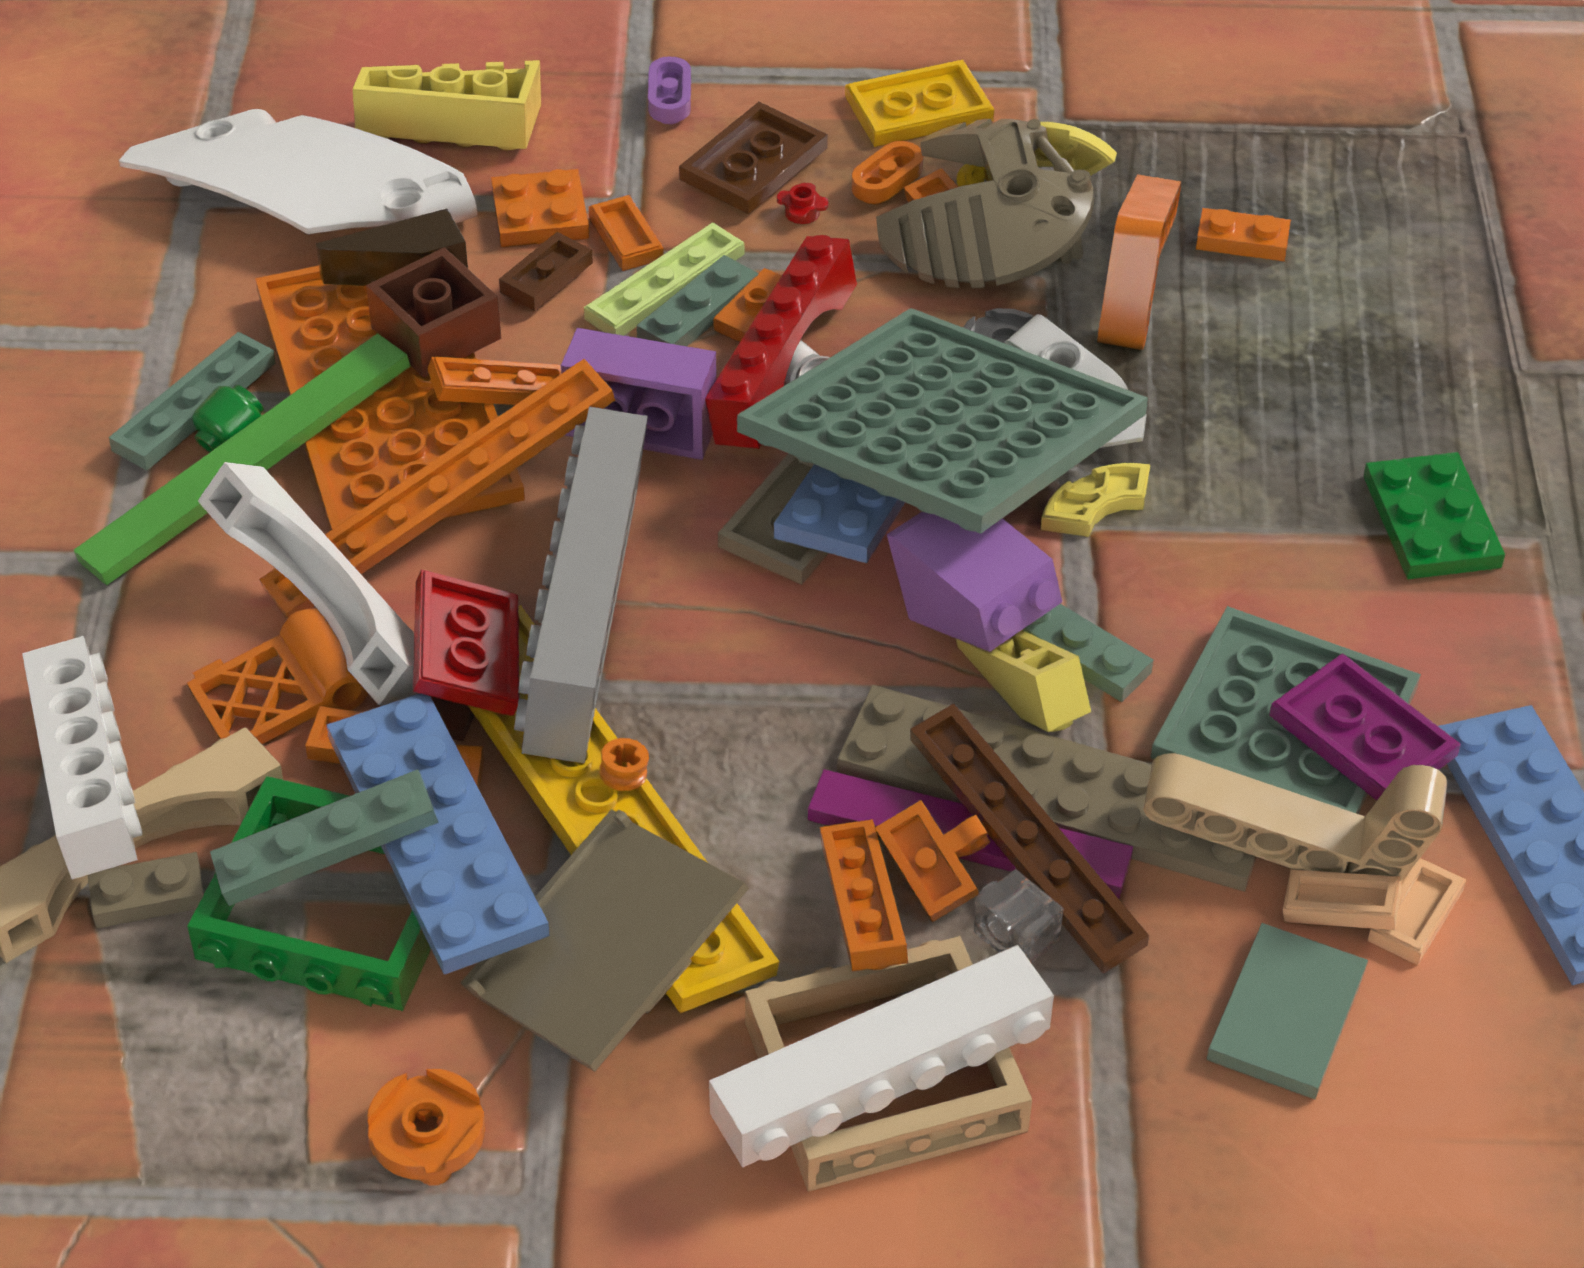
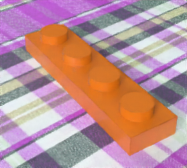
M873 819L820 827L821 845L852 972L866 969L881 970L893 965L907 964V943Z

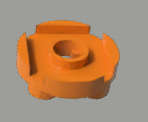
M426 1069L427 1076H415L408 1079L407 1073L394 1077L381 1087L373 1097L368 1108V1138L373 1155L376 1156L379 1163L387 1170L400 1177L420 1180L426 1185L435 1186L445 1183L452 1173L465 1167L478 1153L484 1140L485 1117L480 1105V1098L470 1082L451 1071ZM431 1116L438 1118L436 1121L437 1128L430 1132H418L416 1125L413 1123L416 1119L426 1122Z

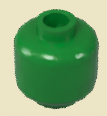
M235 384L233 388L218 386L192 415L193 424L198 431L194 438L204 450L210 453L261 417V413L264 411L263 405L251 392L240 385Z

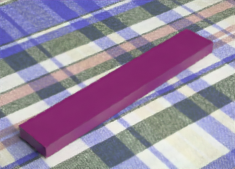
M823 769L808 807L809 821L830 826L873 819L876 827L922 800L943 835L972 817V814L961 803ZM1059 828L1119 899L1132 859L1133 846ZM986 835L990 840L986 847L971 855L959 857V859L1020 874L989 835Z

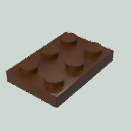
M758 102L679 166V180L749 214L827 149L828 134L766 104Z

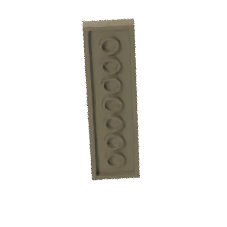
M872 685L838 756L837 772L963 804L910 740L911 728L948 706ZM960 710L1059 828L1133 846L1132 859L1245 892L1257 858L1256 856L1163 826L1145 815L1143 808L1152 764Z

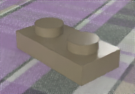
M197 852L110 868L88 875L92 915L96 929L195 910L204 895Z

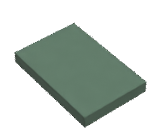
M1262 923L1212 1039L1206 1060L1316 1100L1365 974L1368 960Z

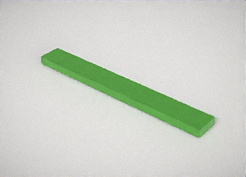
M377 333L75 548L73 551L78 562L106 586L208 513L198 502V499L224 462L261 466L268 470L408 369L410 362L407 354Z

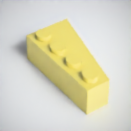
M540 60L524 61L525 68L504 69L503 62H486V70L463 71L460 69L459 63L442 64V66L433 69L431 72H422L419 65L362 67L353 87L355 128L386 139L390 137L413 139L419 143H429L432 141L449 142L463 147L474 145L495 146L502 150L526 149L541 107Z

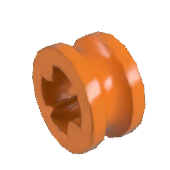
M617 738L609 741L602 749L599 769L600 778L604 784L619 791H631L639 788L647 778L648 750L643 744L630 738ZM622 762H627L626 767H622Z

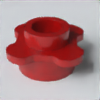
M812 183L797 184L790 191L783 190L777 194V203L785 206L786 218L796 224H809L816 221L820 216V211H825L829 206L828 199L820 196L816 192V186Z

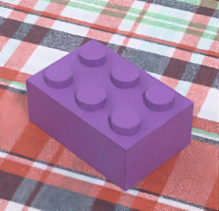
M577 328L561 363V374L585 358L613 390L615 401L604 409L648 416L644 450L703 460L713 434L705 397L717 380L716 351ZM575 428L565 436L573 437Z

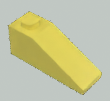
M1023 630L990 652L956 639L958 648L1021 719L1047 732H1055L1070 727L1073 724V720L1091 712L1079 656Z

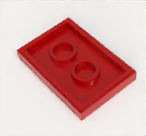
M421 569L415 582L413 692L514 716L520 699V693H518V595Z

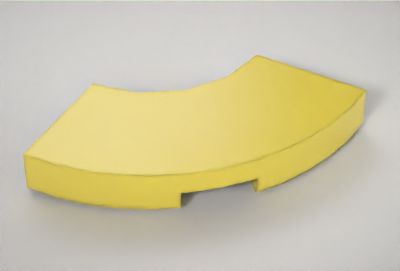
M1040 122L1041 126L1046 127L1049 143L1062 158L1068 161L1074 170H1085L1091 176L1115 162L1117 152L1095 135L1066 124ZM1040 148L1034 151L1038 167H1053V164Z
M1120 463L1092 469L1091 475L1078 479L1073 483L1067 481L1049 499L1042 515L1040 530L1089 537L1094 525L1105 516L1122 510H1143L1150 464Z

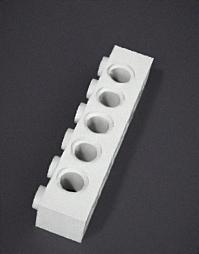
M84 636L22 653L56 838L71 879L138 860L133 838L142 836L143 833L133 804L135 803V798L127 775L128 767L120 743L122 740L113 713L115 709L107 685L108 678L100 653L90 655Z

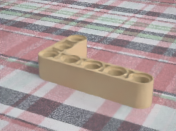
M1171 753L1157 756L1152 762L1143 810L1149 819L1163 826L1243 851L1244 853L1294 870L1399 876L1402 881L1441 832L1447 780L1441 771L1430 766L1411 765L1405 767L1397 773L1368 814L1362 816L1184 755Z

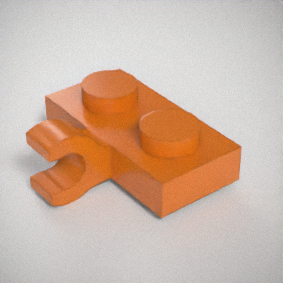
M920 800L875 827L879 838L932 922L979 895L977 887L958 859L959 857L976 853L990 843L986 836L988 833L977 815L966 819L943 835L926 806Z

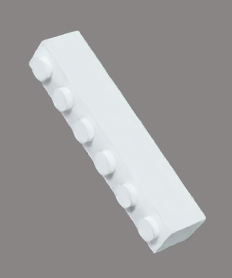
M1016 945L709 1080L710 1115L742 1168L760 1159L763 1161L772 1160L784 1153L791 1145L811 1136H825L837 1129L842 1122L864 1112H878L887 1107L895 1098L917 1088L920 1090L931 1088L948 1074L968 1065L971 1067L982 1065L1001 1050L1017 1043L1027 1044L1038 1039L1046 1030L1050 1029L1054 995L1021 948Z

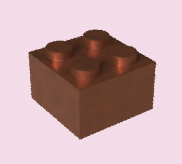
M445 247L366 285L371 328L406 353L410 366L423 378L429 375L427 368L431 357L464 358L501 339L498 296Z

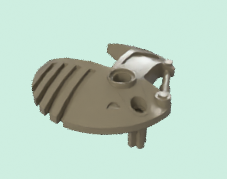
M991 119L976 120L968 126L964 122L941 129L926 136L920 142L922 156L984 167L989 181L960 186L916 199L876 217L880 247L886 256L903 271L908 273V265L918 271L921 280L934 284V278L945 280L947 287L959 288V282L971 283V288H983L986 281L996 280L997 286L1025 278L1049 266L1060 257L1061 262L1065 264H1070L1073 258L1080 260L1084 254L1081 235L1092 215L1094 190L1090 173L1085 170H1074L1068 161L1057 153L1048 141L1046 127L1041 126L1039 120L1032 119L1027 122L1014 119H1000L992 123ZM1040 148L1053 164L1055 171L1038 168L1034 155L1036 149Z

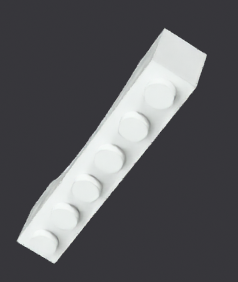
M224 462L198 499L201 506L226 534L269 562L314 604L337 636L346 657L348 671L378 705H386L419 694L413 692L414 632L264 467Z

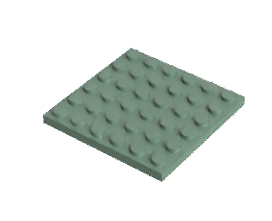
M910 308L738 414L737 432L757 440L762 445L772 446L794 455L800 461L813 463L832 471L841 478L853 480L873 488L881 495L894 497L916 506L922 512L935 514L959 524L965 530L981 534L1145 416L1148 397Z

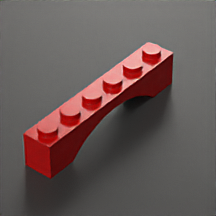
M827 235L806 236L705 397L715 445L754 449L761 447L762 444L757 440L737 432V415L784 386L794 352L813 320L825 311L831 309L842 310L857 285L849 239L831 238Z

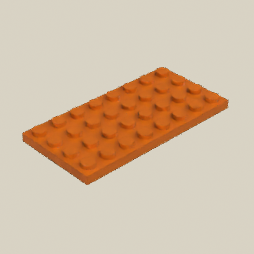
M319 266L255 278L258 296L289 396L377 334L371 328L366 286L323 284ZM475 353L464 357V359H477ZM410 366L306 441L304 447L330 531L497 418L498 415L494 404L438 401L430 376L428 375L423 378ZM516 468L445 518L525 501L524 485L518 469Z

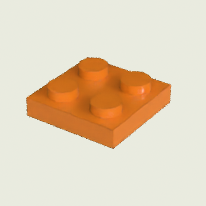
M556 169L549 172L491 177L501 247L544 243L556 232L572 240L589 239V223L578 169Z

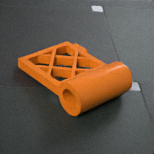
M316 608L294 612L283 624L280 635L225 663L218 659L193 672L194 679L187 682L190 692L219 740L230 736L229 731L235 717L238 716L257 719L254 728L250 732L261 744L315 717L320 706L353 710L368 696V692L348 671L346 657L337 636L327 620ZM276 656L281 660L282 663L276 677L254 675L258 665ZM222 684L236 685L229 702L208 699L205 694ZM249 687L270 690L263 707L242 704ZM282 692L300 694L306 699L305 702L290 710L276 709Z

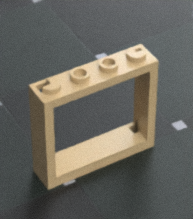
M961 936L942 941L931 940L918 947L907 949V964L893 965L881 970L866 969L853 972L850 964L837 968L825 967L816 970L810 975L782 982L771 981L762 984L758 988L745 991V1024L758 1059L784 1048L777 1025L912 991L973 965ZM1008 1047L995 1053L986 1062L997 1086L995 1089L834 1131L825 1136H811L791 1145L807 1191L1028 1132L1032 1098L1010 1048Z

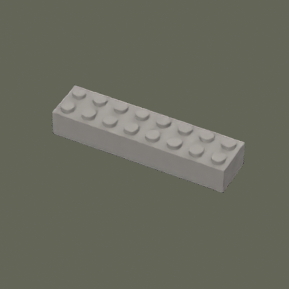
M589 407L585 426H575L571 454L578 455V457L569 456L564 482L567 489H561L557 518H560V521H554L550 551H553V555L547 554L542 585H545L546 589L549 590L539 589L536 603L535 620H538V623H542V625L532 624L529 634L527 656L534 658V662L523 661L518 693L528 694V700L519 699L514 730L524 732L522 754L585 763L638 490L648 416Z

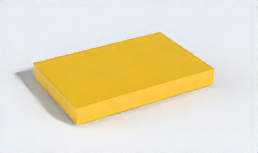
M964 60L845 85V98L874 147L886 145L894 141L927 136L941 129L964 122L968 126L976 120L991 119V121H994L995 109Z

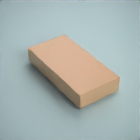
M1420 858L1401 881V896L1395 930L1371 928L1368 942L1418 965L1462 894L1466 879Z
M1291 869L1283 905L1284 922L1395 930L1401 896V877Z

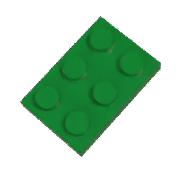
M1458 452L1366 463L1363 475L1407 580L1502 568L1505 552Z

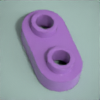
M678 57L659 58L649 66L648 112L652 118L661 123H678L688 117L691 112V67L687 61Z

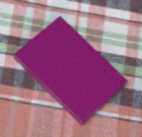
M1343 653L1271 703L1269 713L1270 717L1376 801L1403 768L1411 765H1425L1439 770L1458 756L1461 743Z

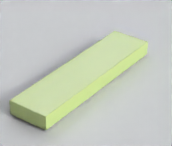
M712 222L584 307V319L602 332L624 336L723 255L735 261L745 255V243Z

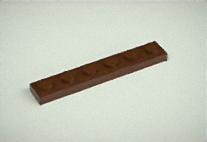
M954 703L910 729L911 742L972 816L977 815L991 839L1103 974L1148 946L1149 934Z

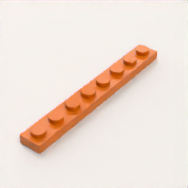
M585 358L325 535L356 570L363 574L572 431L576 425L585 422L589 407L604 409L615 401L613 390ZM276 568L259 579L264 590L287 619L296 611L315 607Z

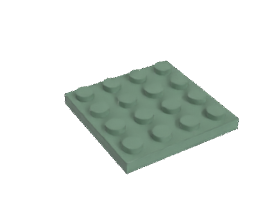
M1227 606L1152 745L1151 758L1155 759L1157 756L1171 753L1184 755L1359 814L1368 794L1270 717L1271 703L1342 653L1408 704L1411 703L1418 688L1421 674Z

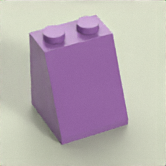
M921 512L887 534L909 620L988 652L1062 603L1053 559L1003 518L980 534L975 531L965 530L959 524L935 514Z

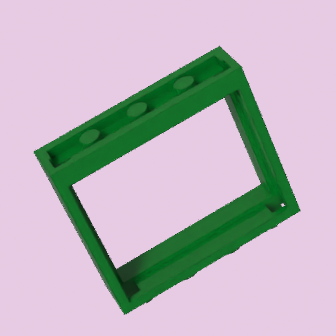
M266 776L231 843L349 797V795ZM381 846L368 850L385 854ZM216 872L187 925L195 959L212 963L215 968L228 967L252 973L265 981L273 982L280 980L304 986L317 994L327 995L332 993L359 1000L370 1007L376 1004L400 1011L404 1010L431 951V947L413 910L388 961L228 922L227 919L235 904L229 906L222 895Z

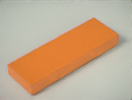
M431 357L427 371L438 401L516 405L561 374V365Z

